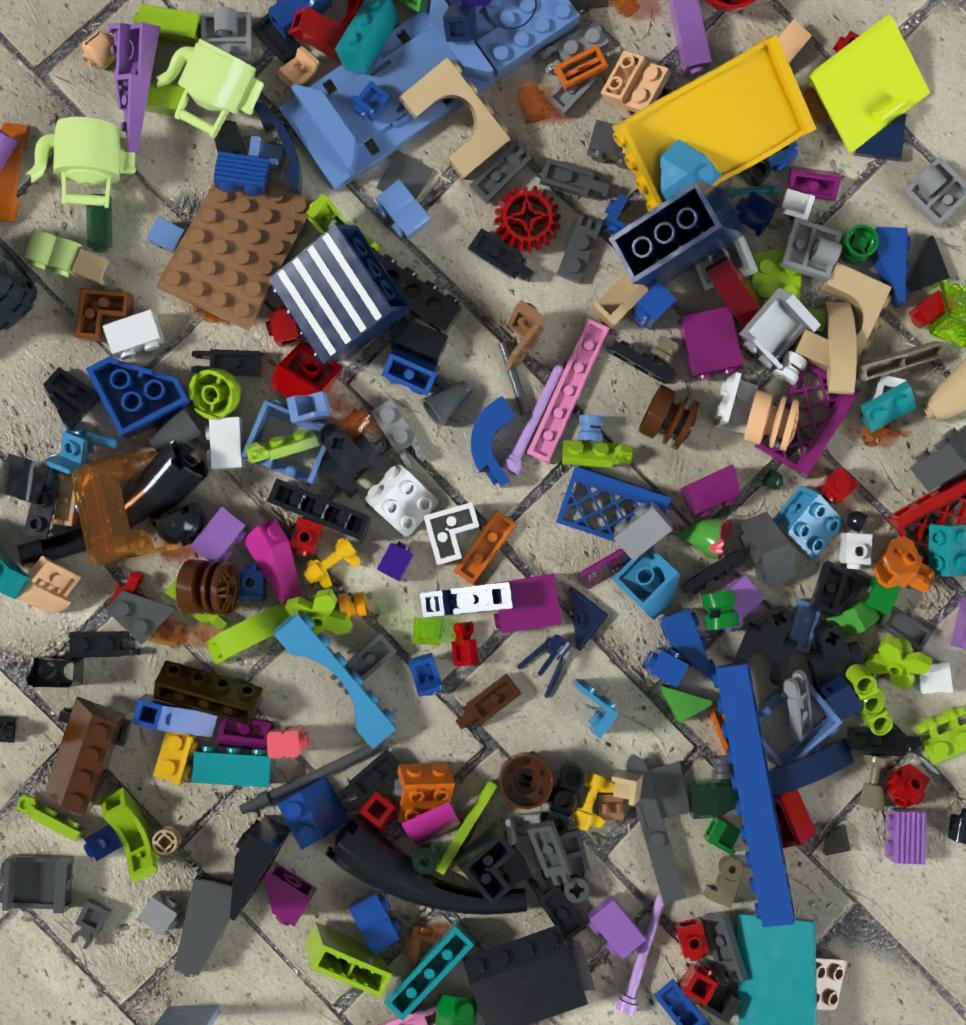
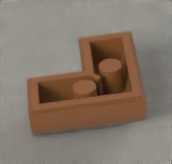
M80 288L75 338L101 342L104 316L121 318L132 316L134 306L133 295L130 292Z

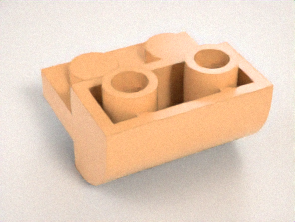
M623 51L602 89L601 95L610 105L630 115L631 112L636 113L658 99L671 72L667 67L647 62L645 56Z
M42 555L27 574L31 580L16 599L47 613H58L70 605L71 602L66 597L82 577L77 572Z

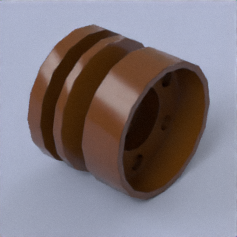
M661 384L651 400L638 432L653 439L661 430L664 432L662 444L666 445L670 437L674 436L671 448L678 450L684 440L688 438L695 425L700 402L693 400L689 408L686 409L688 397L684 396L677 405L673 403L676 391Z
M194 559L185 561L179 570L176 582V599L182 612L194 614L206 612L210 615L228 616L234 611L240 592V577L235 564L231 562L221 563L219 561L210 563L206 560Z
M519 753L511 756L504 762L499 772L498 782L501 793L508 803L517 808L532 809L539 807L547 801L553 790L554 779L551 769L544 760L534 754ZM522 773H525L526 776L531 775L530 785L525 786L523 783H518L521 780L520 775Z

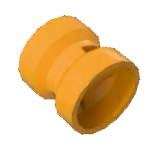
M364 591L356 592L352 596L347 594L338 595L340 612L347 614L349 618L352 615H358L359 617L367 616Z

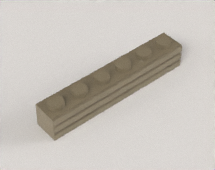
M933 341L858 363L856 367V380L867 381L946 357L944 342Z

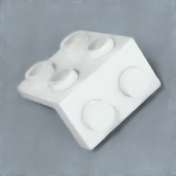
M399 463L389 468L384 478L377 485L371 487L364 498L371 507L405 537L409 536L424 520L423 516L430 514L439 502L429 490Z

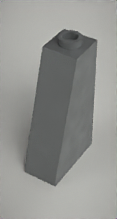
M201 873L194 878L174 965V970L179 971L182 976H199L231 920L230 909L233 880Z

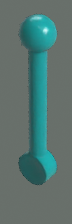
M775 185L762 189L737 190L735 187H730L727 195L730 198L739 194L770 193L771 195H777L779 188Z

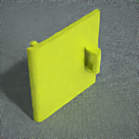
M886 15L807 75V78L810 80L808 85L815 88L849 153L855 151L930 93L894 19L889 15Z

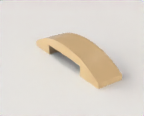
M825 301V326H828L829 344L828 393L853 395L856 382L857 342L852 307L850 303Z

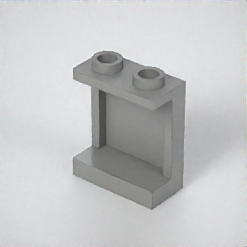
M778 288L739 335L746 341L743 345L754 354L757 352L760 355L758 360L765 367L770 369L773 366L781 370L783 365L778 360L805 329L815 332L821 324L793 293Z

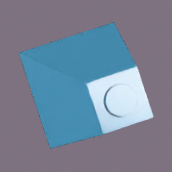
M650 547L634 561L631 559L612 579L655 620L672 603L680 574Z

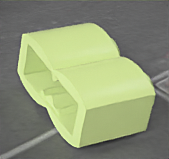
M33 229L24 258L31 261L30 266L40 270H45L46 267L53 268V273L68 278L69 274L75 275L71 270L80 248L83 250L86 248L77 242Z

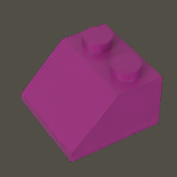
M733 464L679 489L691 516L698 514L700 518L714 512L713 506L721 503L722 507L736 502L735 496L741 494Z
M274 861L264 875L271 910L280 923L289 926V924L295 926L317 888Z

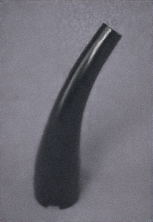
M173 440L172 443L168 442L130 486L102 512L74 528L47 537V540L38 539L17 544L21 566L36 564L42 555L51 560H58L88 551L122 537L154 520L176 506L198 487L209 474L206 463L203 459L198 463L191 455L193 449L183 442Z
M359 814L355 816V820L351 818L336 835L337 839L334 848L329 846L325 852V855L335 864L360 881L392 896L421 906L447 912L478 915L527 912L525 888L511 889L491 906L480 891L455 886L430 875Z

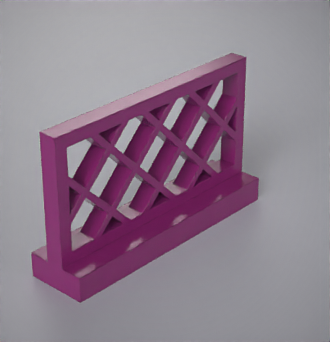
M810 363L801 371L796 384L792 385L786 395L785 407L788 404L790 409L792 405L791 397L795 394L804 393L806 405L799 407V411L808 409L811 420L809 423L797 425L795 433L798 443L788 445L787 449L799 447L801 458L798 463L795 464L788 460L785 451H782L783 456L776 453L781 451L779 450L780 447L769 449L762 445L768 435H764L760 445L755 444L754 446L798 472L797 474L805 479L861 391L855 387L853 395L840 394L838 398L828 400L824 388L827 387V383H823L822 380L827 381V373ZM808 371L818 376L819 385L805 386L804 376ZM801 383L802 389L796 390ZM821 388L824 401L810 404L807 391ZM835 403L832 409L830 410L829 404ZM825 405L827 417L815 421L811 408ZM822 424L817 431L816 425ZM812 426L815 435L813 439L801 442L798 429ZM808 445L807 449L804 452L803 446Z

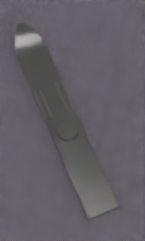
M636 754L630 755L627 760L626 771L643 774L641 796L635 807L663 903L666 904L686 898L649 771L639 756Z

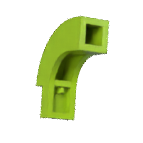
M323 193L311 203L309 210L306 212L309 216L307 219L322 234L335 224L353 225L339 212L330 198ZM362 232L375 254H380L382 250L377 243Z
M280 603L258 613L205 642L215 664L224 662L249 647L274 636V629L290 617L285 609L286 603Z
M123 787L101 798L103 818L115 830L123 844L130 879L137 883L157 872L156 859L160 858V855L153 849V833L134 799Z

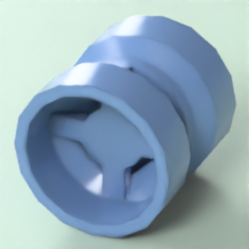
M579 415L581 431L578 433V441L603 442L601 426L604 425V417L599 415Z

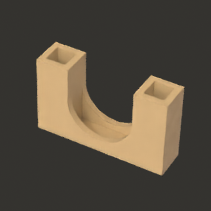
M445 58L402 94L399 100L414 119L436 101L444 98L458 99L468 106L474 119L473 133L463 146L446 159L459 177L463 179L510 140L508 137L509 130L501 121L497 122L492 116L494 111L486 101L481 102L476 95L478 90L470 80L467 82L461 76L463 71L457 62Z
M836 262L830 279L824 281L820 290L850 303L857 316L856 342L858 364L861 353L865 354L870 346L871 341L868 338L871 331L875 332L880 324L881 318L878 316L881 309L885 310L891 300V296L888 294L892 287ZM804 330L798 337L792 351L805 358L811 365L827 373L829 367L828 339L811 331Z

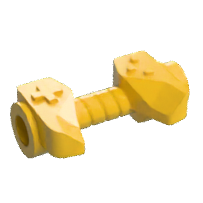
M340 538L337 541L338 544L335 545L336 551L323 561L310 560L307 563V568L303 574L311 584L319 581L324 588L332 586L328 569L341 559H344L354 568L361 563L360 558L356 554V549L348 539Z
M593 773L585 775L584 782L588 788V793L583 807L577 808L572 813V818L575 822L573 827L588 832L591 825L597 828H601L604 825L605 820L592 810L598 792L614 793V783L606 781L607 778Z

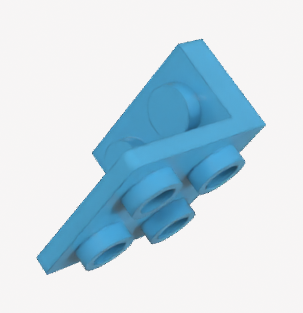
M802 485L773 518L781 532L789 536L813 560L819 556L845 524V521L819 493Z
M583 679L580 683L574 680L572 682L574 687L603 708L601 712L596 710L588 721L590 723V731L601 739L619 715L614 710L617 706L604 695L598 698L594 694L596 689Z

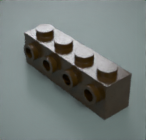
M165 660L154 685V699L252 726L258 712L263 687Z

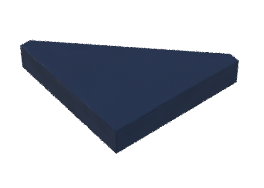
M906 114L900 115L856 149L854 156L900 161L902 158Z
M571 586L569 593L576 648L581 651L607 618L608 614Z

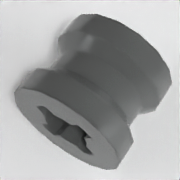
M726 755L710 757V762L714 768L711 773L712 779H731V775H735L733 765L728 764Z
M571 874V882L569 884L563 883L565 896L572 903L584 902L589 896L590 890L587 880L583 876Z

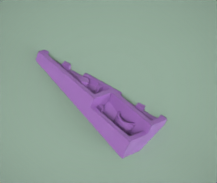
M144 22L108 24V31L113 34L115 46L111 47V54L116 56L114 77L118 108L122 109L125 122L121 123V130L126 132L124 152L138 153L160 26Z

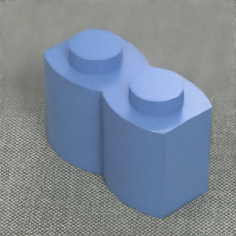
M399 179L376 197L378 205L375 208L384 219L388 217L394 223L391 225V228L399 238L404 236L409 240L431 222L429 215Z

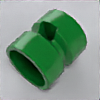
M862 224L856 225L849 230L840 240V244H842L840 258L851 265L860 264L878 248L879 238L875 229Z
M734 590L701 594L703 609L708 612L704 616L706 630L740 626L738 611L733 609V606L736 604Z

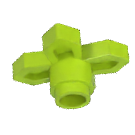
M330 588L317 591V594L312 597L311 601L299 596L288 599L285 605V609L290 616L297 610L302 615L304 613L308 614L315 623L313 628L318 634L326 629L341 635L351 632L353 626L347 614L334 610L338 599Z
M886 636L880 642L879 653H869L864 658L865 666L870 673H889L891 683L904 691L913 685L914 674H925L931 668L933 660L921 652L913 653L912 645L908 640Z

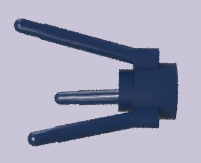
M558 634L553 639L548 637L540 647L517 665V669L523 668L549 647L546 652L550 656L539 670L538 675L542 676L554 659H560L544 694V697L548 698L566 659L571 654L568 650L572 645Z

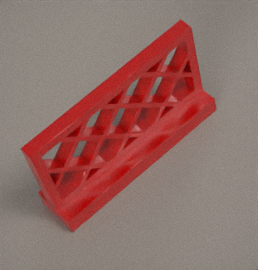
M966 472L888 515L887 518L890 524L895 527L899 537L905 536L908 538L904 528L911 524L919 525L916 539H910L914 542L918 551L920 544L929 547V544L921 542L925 527L929 528V525H926L929 514L933 512L941 513L939 525H944L947 515L958 518L956 524H962L963 520L966 521L964 517L966 513ZM954 500L963 501L959 516L948 513L950 504ZM927 557L926 559L922 560V563H924V564L927 565V566H928V557Z

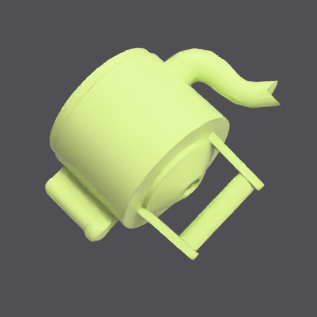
M201 39L198 40L194 47H181L175 51L167 71L155 76L158 79L157 87L170 84L176 79L182 67L186 64L178 81V85L185 88L175 112V119H181L210 134L209 136L213 139L219 133L229 112L237 115L240 110L248 115L253 114L254 106L264 87L263 82L254 78L256 68ZM190 96L197 105L209 111L221 112L214 125L185 110Z
M68 117L57 121L55 133L46 134L38 140L35 147V164L25 175L31 177V183L39 179L46 170L48 154L54 149L53 173L62 179V205L69 203L109 208L111 184L120 180V173H136V153L124 152L126 138H121L120 128L115 124L96 118ZM67 181L83 186L106 184L105 196L67 193Z

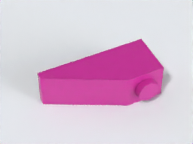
M276 519L258 525L243 539V542L280 603L283 604L288 599L301 595L290 543Z

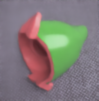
M719 518L701 520L692 526L682 529L678 537L689 542L707 557L720 559L724 552L726 538L732 535L731 528L733 523Z

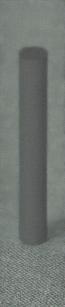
M508 341L498 344L505 366L511 355ZM512 366L509 371L507 370L520 413L523 415L529 413L530 409L515 366Z

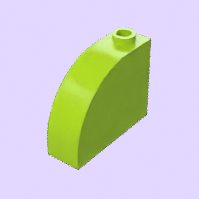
M317 922L314 924L304 944L311 969L379 998L382 997L393 974L385 961L376 953L373 954L369 948Z

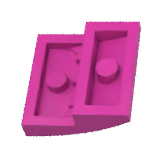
M450 802L402 823L405 832L416 845L462 825L460 816L455 812Z

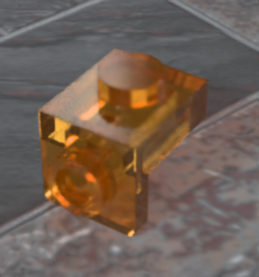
M167 619L150 637L149 641L167 645L174 649L181 648V644L184 645L188 637L187 623Z
M419 925L418 928L413 927L411 940H405L403 955L408 956L406 964L417 965L421 940L437 942L438 932L433 931V927L427 925Z

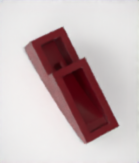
M726 256L706 267L705 271L724 302L745 327L765 303L754 292L753 284Z

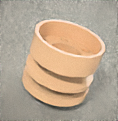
M757 389L743 441L760 445L764 435L770 436L769 448H773L776 438H780L782 441L779 450L786 452L788 445L794 438L798 424L800 400L793 398L791 408L787 409L784 408L787 397L783 396L779 405L774 406L773 393Z

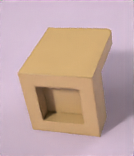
M80 248L71 272L82 279L105 287L106 282L102 277L109 261L104 257Z
M618 769L612 775V781L615 782L613 796L629 799V805L635 806L640 800L643 774Z

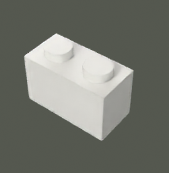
M151 310L103 325L111 353L117 358L129 359L136 355L135 352L144 349L145 351H152L159 348V344L165 342L157 316Z
M240 417L209 419V425L205 427L206 439L210 440V450H207L206 454L207 464L211 465V469L215 471L246 469L245 459L241 456L245 448L243 419Z

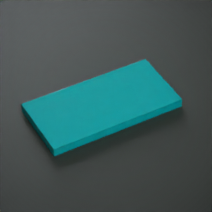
M739 912L737 914V944L748 978L747 981L738 980V997L741 1000L738 1006V1025H817L816 920L795 918L794 924L762 927V921L756 918L755 913Z

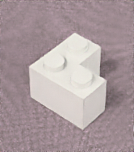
M473 502L423 516L437 565L462 559L455 534L479 528Z

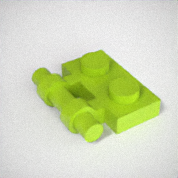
M962 706L954 709L951 707L945 709L942 714L933 718L931 716L924 718L922 723L915 725L919 735L924 732L928 733L929 737L920 742L931 765L938 764L966 751V721L958 723V718L966 715ZM948 723L949 728L938 733L937 727Z

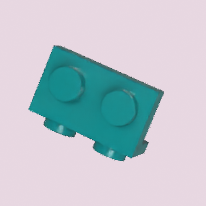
M905 381L860 406L862 410L860 419L871 432H874L914 410L917 407L911 386Z
M966 524L929 525L928 566L934 570L935 575L946 577L966 575Z

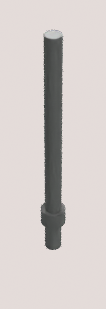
M380 744L374 749L370 745H366L269 792L265 790L258 793L256 798L239 805L240 811L244 815L256 808L267 807L272 804L273 800L380 751Z

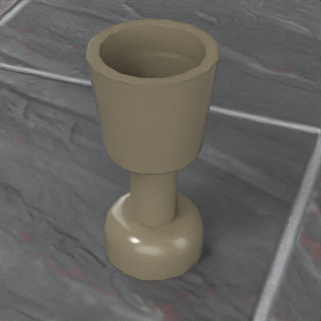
M866 755V763L871 766L869 783H864L858 805L884 810L885 787L880 785L882 768L889 766L890 758Z

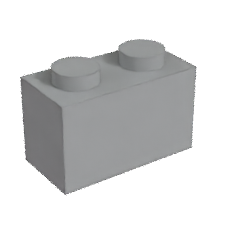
M653 500L649 504H641L634 511V516L629 520L626 518L621 520L614 527L613 539L633 561L673 530L672 522Z

